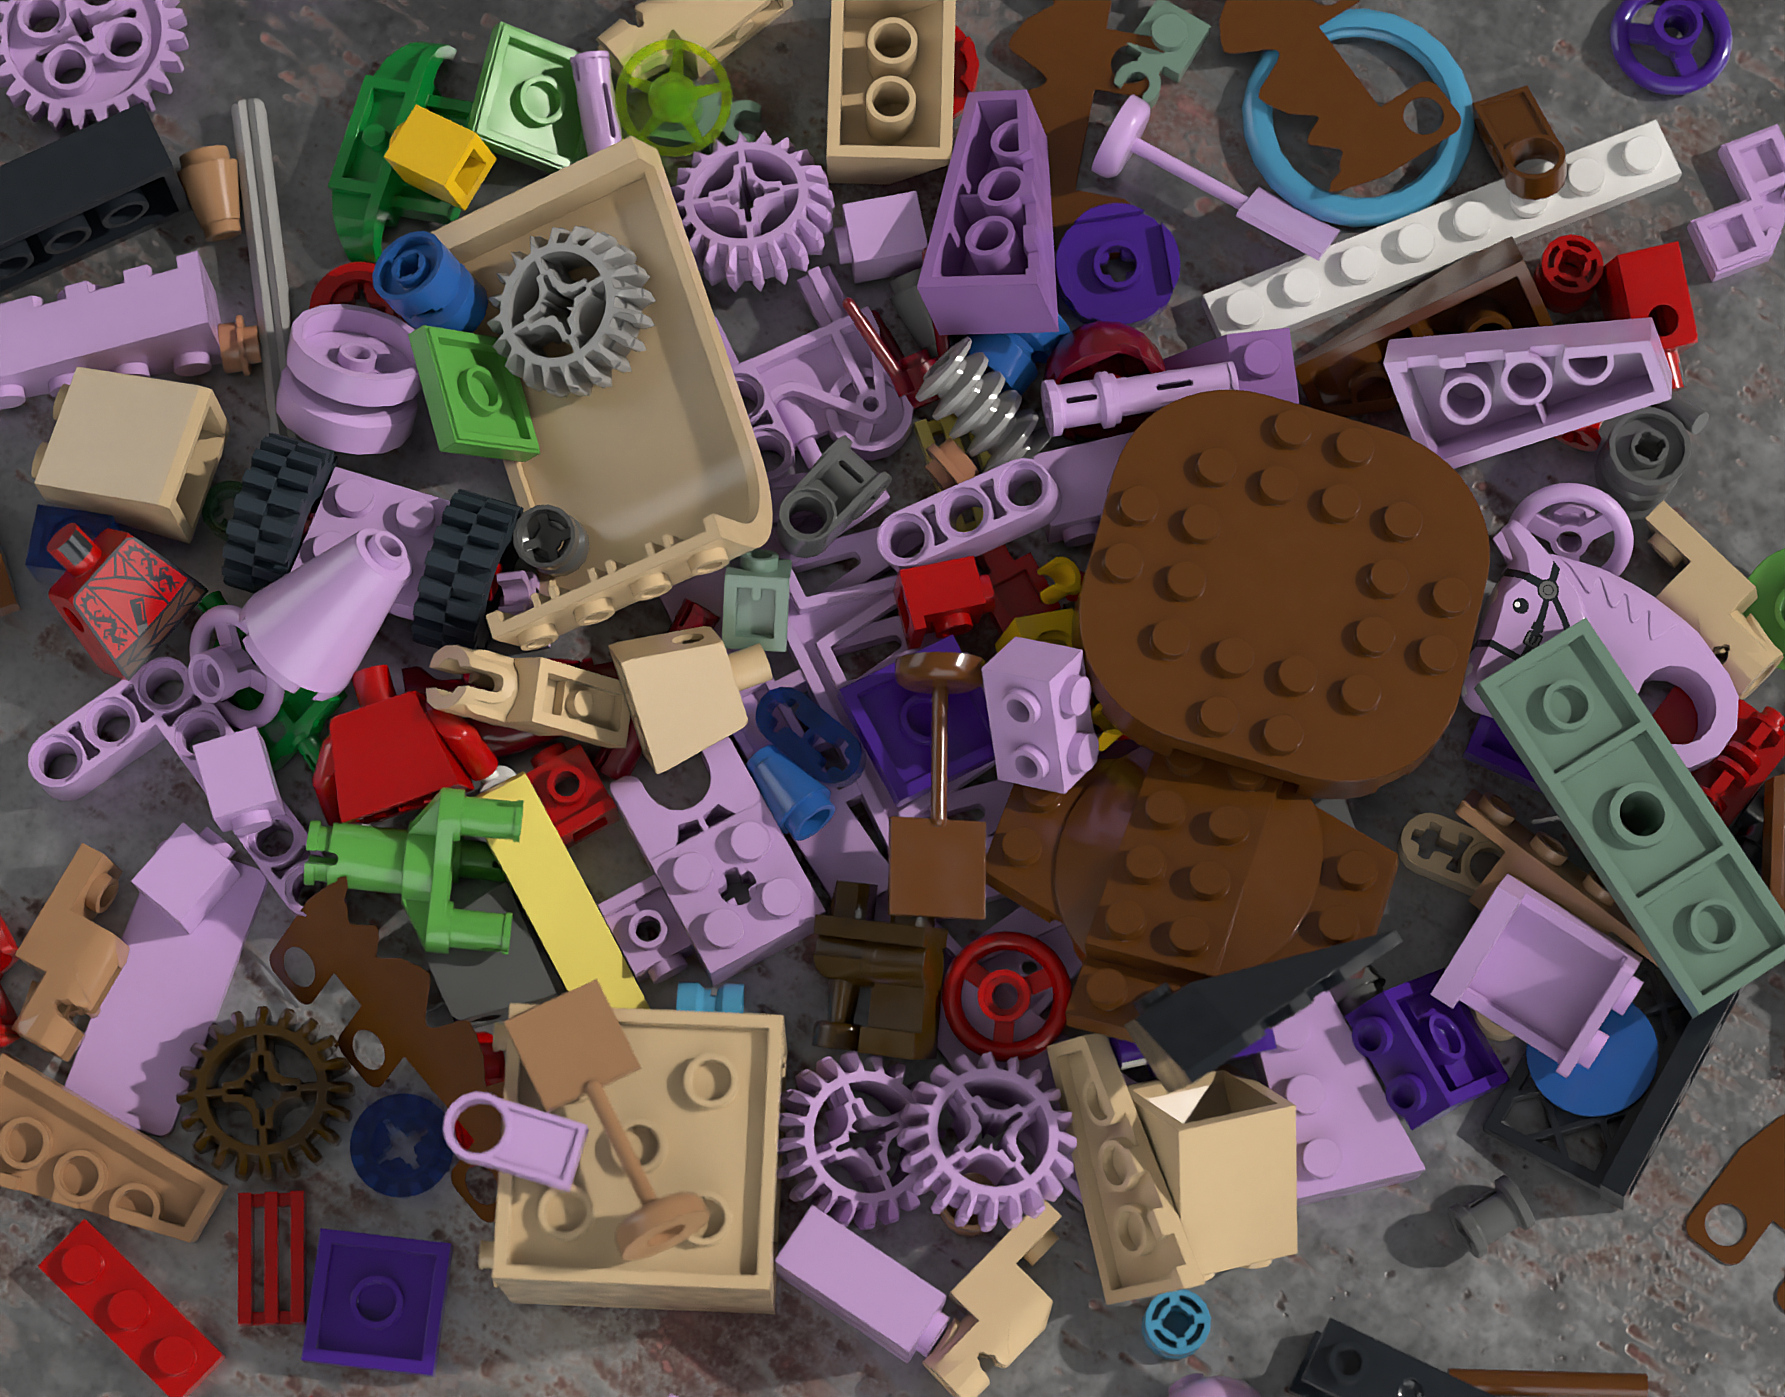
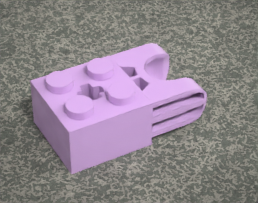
M729 736L701 752L703 763L711 778L710 788L704 799L694 807L685 810H669L659 805L649 796L637 777L623 776L610 783L612 798L617 806V810L650 868L652 875L655 874L664 893L689 936L694 952L713 987L813 934L815 914L826 915L824 907ZM737 882H741L742 885L745 883L751 886L748 889L750 901L742 905H737L734 897L727 902L724 901L723 897L728 894L727 887Z

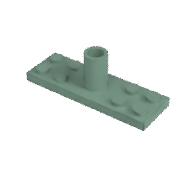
M1587 618L1582 619L1477 684L1474 690L1692 1018H1695L1785 960L1784 911ZM1622 823H1624L1631 832H1629Z

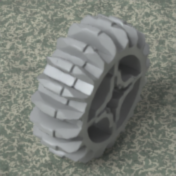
M575 225L572 232L563 227H552L549 240L541 236H530L531 253L527 255L521 251L511 252L516 265L511 274L508 272L496 273L500 282L505 285L502 294L488 297L492 306L500 309V314L487 322L493 332L501 335L492 347L496 349L499 355L507 358L505 367L508 368L511 374L523 378L527 386L537 391L547 390L548 393L556 397H568L569 393L572 392L582 397L591 395L593 384L601 388L613 387L612 370L616 369L622 373L632 372L626 356L631 350L635 352L646 351L644 343L637 339L640 329H648L655 326L652 319L642 313L644 308L656 301L650 291L642 288L650 276L647 275L644 268L635 264L637 257L631 249L623 245L619 246L617 239L605 232L595 233V231L585 226L578 227ZM592 266L596 267L600 273V276L592 281L584 278L576 282L571 279L568 272L577 268ZM551 342L558 345L566 342L572 346L574 353L563 357L549 358L543 347Z

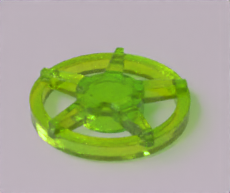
M660 40L646 45L637 51L625 64L616 86V110L620 122L629 136H633L657 149L659 155L669 157L687 156L693 154L694 151L699 152L708 147L724 130L732 109L731 83L723 65L707 49L686 40ZM674 49L669 73L661 75L654 82L632 76L635 69L647 57L663 50ZM683 50L695 53L704 59L714 70L719 83L696 86L690 78L685 76L683 71ZM628 83L648 94L649 106L653 112L641 132L634 126L628 113L626 103ZM722 92L719 116L711 130L703 136L693 116L698 109L699 101L702 98ZM664 122L682 123L696 142L681 147H665L653 143L647 138Z

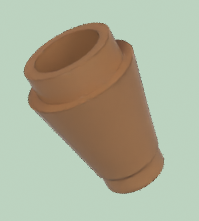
M224 145L206 146L182 154L179 157L181 170L177 172V176L198 223L204 231L205 240L216 242L240 235L242 229L240 225L238 162L236 159L230 158L228 147Z

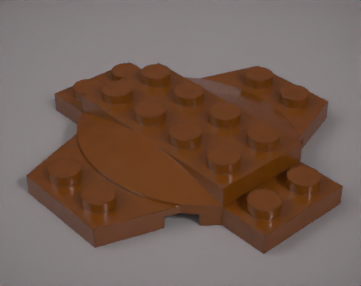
M1143 746L1132 750L1121 758L1097 759L1098 761L1065 794L1014 783L986 855V885L1048 923L1056 919L1064 924L1067 934L1073 943V951L1083 963L1065 1012L1067 1026L1133 1043L1135 1042L1124 1027L1126 1023L1139 1015L1133 1003L1166 981L1173 992L1194 981L1376 935L1398 870V854L1315 806L1311 797L1295 794L1297 788L1295 783L1175 748L1170 757H1167ZM1365 968L1349 979L1362 978Z

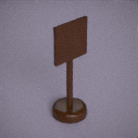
M921 652L903 655L895 661V679L900 686L909 691L932 694L931 818L889 817L888 915L985 920L986 822L947 820L948 694L970 692L982 685V667L986 665V661L981 657L956 652Z

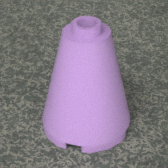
M364 528L251 596L239 613V623L246 619L249 633L243 639V643L248 654L260 670L281 688L293 694L300 687H303L310 691L318 692L312 700L324 701L338 696L350 683L353 674L359 667L410 574V563L404 544L399 538L388 531Z

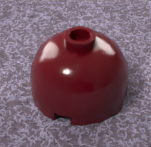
M1097 321L1079 326L1063 336L1047 359L1043 381L1053 379L1057 385L1093 380L1095 373L1107 371L1108 374L1113 373L1116 378H1127L1164 372L1166 368L1158 348L1145 334L1121 322ZM1157 411L1122 416L1121 423L1116 424L1113 428L1104 429L1100 423L1065 428L1062 435L1066 439L1077 443L1076 435L1086 439H1095L1096 441L1135 432L1147 418Z

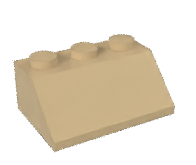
M831 0L826 156L828 183L892 184L949 165L952 156L956 0Z

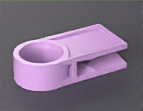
M482 1092L463 1095L452 1103L445 1115L443 1127L447 1144L458 1158L467 1163L488 1167L566 1192H570L589 1133L588 1125ZM476 1104H486L495 1107L502 1114L505 1123V1133L500 1143L491 1151L481 1154L465 1151L456 1142L453 1134L454 1124L459 1114L466 1108Z

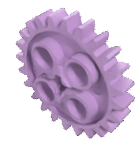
M90 0L0 1V88L9 87L6 94L14 107L26 103L25 111L32 122H37L48 112V122L54 132H59L67 119H72L76 131L88 127L89 120H97L99 122L143 102L147 111L153 113L156 109L150 93L156 90L161 93L171 94L173 91L164 73H182L184 70L180 57L173 53L186 50L189 47L185 33L178 31L188 25L183 9L174 8L180 0H110L108 3L100 6L89 5ZM131 12L136 13L135 18H128L127 16ZM49 17L59 19L56 26L50 31L44 33L33 31L35 25L42 19ZM91 32L94 38L83 43L80 36ZM130 41L141 43L139 50L131 56L118 57L114 55L118 47ZM45 56L46 58L44 62H38V57ZM81 68L86 70L82 78L75 83H59L62 74L70 69Z

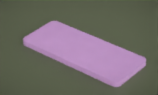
M167 840L162 841V842L158 845V847H157L155 853L161 848V846H162ZM231 859L229 861L232 862L241 874V877L191 934L148 900L141 892L139 893L121 939L130 947L127 962L100 1006L101 1012L98 1017L90 1019L85 1031L86 1036L80 1044L64 1085L135 1129L157 1137H167L175 1129L183 1106L176 1102V1094L184 1090H190L191 1083L179 1076L180 1069L183 1066L194 1068L199 1066L200 1060L190 1051V1048L194 1043H200L205 1047L210 1037L208 1028L217 1019L267 888L268 881L261 870Z

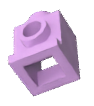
M655 874L598 904L600 913L637 983L651 977L653 983L657 984L677 975L688 966L685 958L695 953L693 944ZM647 921H654L661 927L659 936L649 942L639 939L636 935L638 926Z

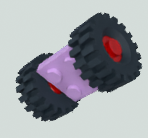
M269 433V437L265 436L261 440L260 449L256 448L251 457L250 469L246 468L241 479L243 485L240 494L236 493L232 506L235 507L234 514L227 525L226 534H229L223 546L222 557L226 559L221 567L222 575L225 576L223 580L225 585L255 594L364 528L384 530L394 534L404 544L410 563V574L388 613L413 620L411 632L414 633L412 639L416 643L436 649H441L446 645H458L471 650H487L492 634L486 615L496 610L499 611L498 607L503 591L501 585L497 583V574L513 572L516 562L519 560V555L513 543V531L517 520L524 513L523 507L463 489H458V493L453 494L451 501L338 468L336 452L276 433Z

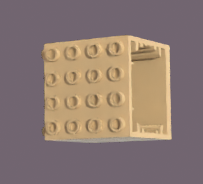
M510 1003L509 1019L539 1005ZM612 1008L641 1066V1070L606 1085L603 1089L657 1198L677 1192H694L705 1202L711 1214L708 1222L686 1240L653 1256L638 1260H625L621 1256L614 1240L617 1228L627 1216L642 1207L588 1095H585L548 1112L549 1114L588 1125L589 1133L570 1192L499 1171L494 1241H480L479 1269H492L494 1287L498 1288L499 1286L512 1303L775 1315L777 1273L774 1261L778 1256L782 1179L776 1176V1170L782 1166L783 1154L777 1155L778 1140L784 1138V1132L779 1131L778 1128L779 1113H785V1107L780 1101V1096L786 1091L788 1059L783 1015ZM495 1022L493 1051H507L504 1100L546 1112L504 1024ZM502 1116L501 1139L503 1138L504 1133H505V1123H504V1120H503V1116Z

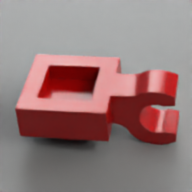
M1004 544L975 557L981 568L988 574L992 583L995 596V611L988 614L1000 636L1015 618L1061 609L1059 602L1046 604L1041 600L1040 592L1048 588L1049 584L1044 575L1037 574L1039 566L1031 552L1013 560Z

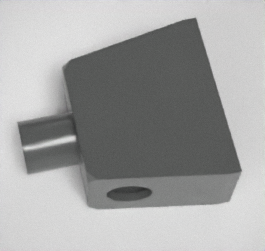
M507 882L495 887L465 907L464 910L513 913L508 955H502V953L457 948H450L449 954L425 952L420 939L418 940L430 967L429 970H426L430 975L426 1013L446 1005L454 1022L468 1020L475 1029L495 1022L509 1020L510 1003L541 1005L558 997Z

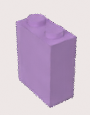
M813 1205L774 1261L777 1276L907 1364L916 1351L927 1357L948 1326L949 1317L942 1313L946 1301L945 1294Z

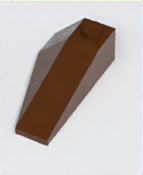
M1511 236L1453 263L1294 362L1295 372L1311 407L1341 417L1390 411L1396 405H1399L1383 364L1390 339L1554 325L1527 265Z

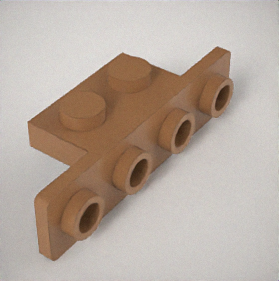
M1474 789L1467 794L1455 809V813L1506 851L1468 900L1470 903L1483 911L1497 886L1509 874L1608 936L1612 931L1657 965L1595 871H1590L1588 874L1567 859L1569 853L1559 841L1544 832L1539 831L1535 835L1516 821L1517 814L1515 810L1499 796L1490 792H1485L1482 795Z

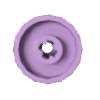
M350 304L320 305L303 311L292 323L287 345V366L282 370L276 395V413L288 429L305 441L333 451L355 455L381 454L402 446L412 433L417 412V393L422 388L408 334L415 329L399 318L379 310Z

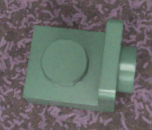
M755 549L729 561L726 566L724 581L722 641L725 648L744 649L760 643L764 651L786 652L792 560L780 559L778 553L771 550Z

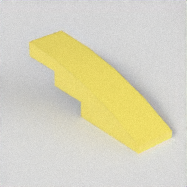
M522 771L475 796L509 801L524 800L520 842L495 838H485L566 991L569 992L597 979L611 1008L650 1009L594 899L526 773Z

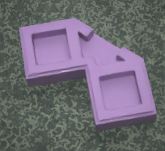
M1778 124L1723 144L1718 151V156L1740 202L1690 221L1687 227L1711 282L1767 262L1774 252L1785 223V139Z

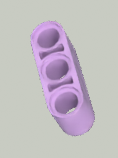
M1028 458L1011 460L896 511L885 518L878 529L876 538L878 550L897 573L902 569L972 555L976 557L1052 522L1061 508V492L1048 471L1039 462ZM1030 481L1042 483V494L1036 502L1028 506L1014 504L1015 493L1021 485ZM971 507L983 508V519L977 528L969 532L956 531V521L961 512ZM911 533H924V546L918 554L910 558L898 557V547L904 537Z

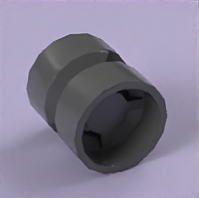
M1655 407L1642 408L1623 415L1614 425L1608 439L1603 444L1594 466L1595 479L1599 489L1615 499L1623 509L1629 511L1648 510L1659 505L1672 491L1689 462L1691 455L1690 436L1683 423L1670 412Z

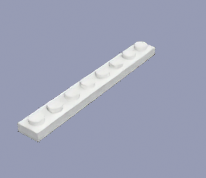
M1653 120L1566 154L1567 177L1565 184L1558 193L1548 198L1539 200L1522 199L1512 194L1506 187L1504 179H1501L1330 245L1319 261L1309 255H1304L1206 293L1202 297L1201 304L1217 338L1232 333L1289 328L1290 332H1293L1429 279L1453 263L1512 236L1517 245L1678 182L1682 172L1657 120ZM1547 161L1522 172L1527 174L1544 173L1555 165Z

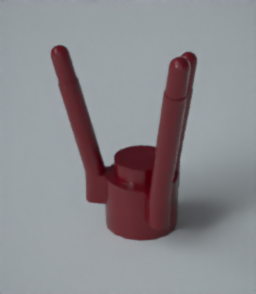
M927 247L922 250L923 262L927 251ZM850 297L845 298L842 302L844 309L890 377L899 398L906 396L914 410L939 400L940 397L935 395L919 402L915 396L924 382L923 377L926 372L951 348L949 335H939L932 320L938 357L932 359L928 348L905 357L877 311L871 310L879 326L880 337L855 301Z

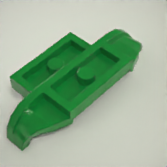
M422 41L409 43L397 49L386 58L373 76L365 74L327 186L332 191V214L336 231L351 263L369 262L376 264L382 254L381 242L384 227L391 226L397 228L400 217L446 225L459 218L461 209L405 183L384 158L389 149L393 132L401 123L407 120L415 105L467 128L473 102L442 97L440 91L433 84L440 64L444 60L453 61L456 49L450 45Z

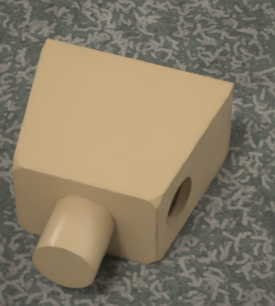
M702 626L608 645L644 757L657 774L671 769L744 728L748 723V717L740 691L773 679L767 656L760 643L727 654L722 639L711 627Z

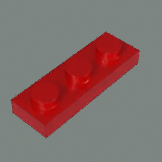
M85 1218L37 1266L169 1397H188L227 1358Z

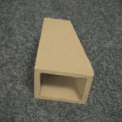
M76 367L71 384L64 383L57 393L53 407V419L57 422L49 443L42 442L35 453L31 469L32 478L35 479V486L46 502L190 544L231 430L213 390L199 385Z
M1231 1064L1220 1065L1193 1084L1169 1094L1159 1079L1127 1085L1204 1281L1212 1279L1217 1272L1238 1267L1247 1269L1263 1268L1270 1265L1272 1259L1297 1254L1295 1104Z

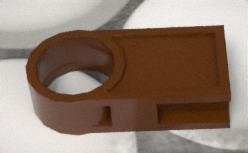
M1526 85L1472 103V107L1478 117L1474 120L1475 128L1510 192L1522 199L1529 200L1545 199L1558 193L1564 186L1567 177L1566 153L1564 146L1557 139L1529 87ZM1532 159L1546 160L1555 165L1552 169L1539 174H1527L1515 169L1518 164Z

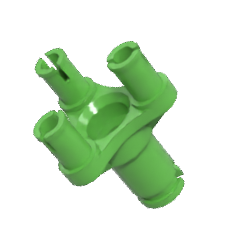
M442 787L414 820H410L408 830L334 822L333 827L322 826L321 821L311 820L306 850L327 851L335 853L337 857L309 855L308 862L306 861L304 864V884L315 886L316 881L327 882L328 886L336 882L339 877L347 876V889L401 894V903L425 952L449 954L450 948L498 952L502 953V955H508L512 912H506L505 914L454 909V902L449 900L452 884H459L460 878L507 882L498 863L494 862L496 859L487 842L464 840V835L513 840V842L519 843L524 800L509 801L465 796V789Z

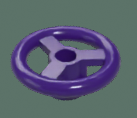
M1623 0L1613 16L1610 41L1616 62L1634 83L1658 94L1684 95L1704 88L1723 71L1731 54L1732 30L1729 19L1717 0L1666 1L1657 9L1651 24L1633 23L1631 21L1639 9L1655 0ZM1703 13L1712 27L1714 45L1709 59L1699 69L1690 51L1702 31L1703 18L1701 14ZM1674 28L1681 33L1682 37H1670L1664 29ZM1630 43L1654 46L1659 53L1669 56L1679 77L1659 75L1644 67L1633 54Z

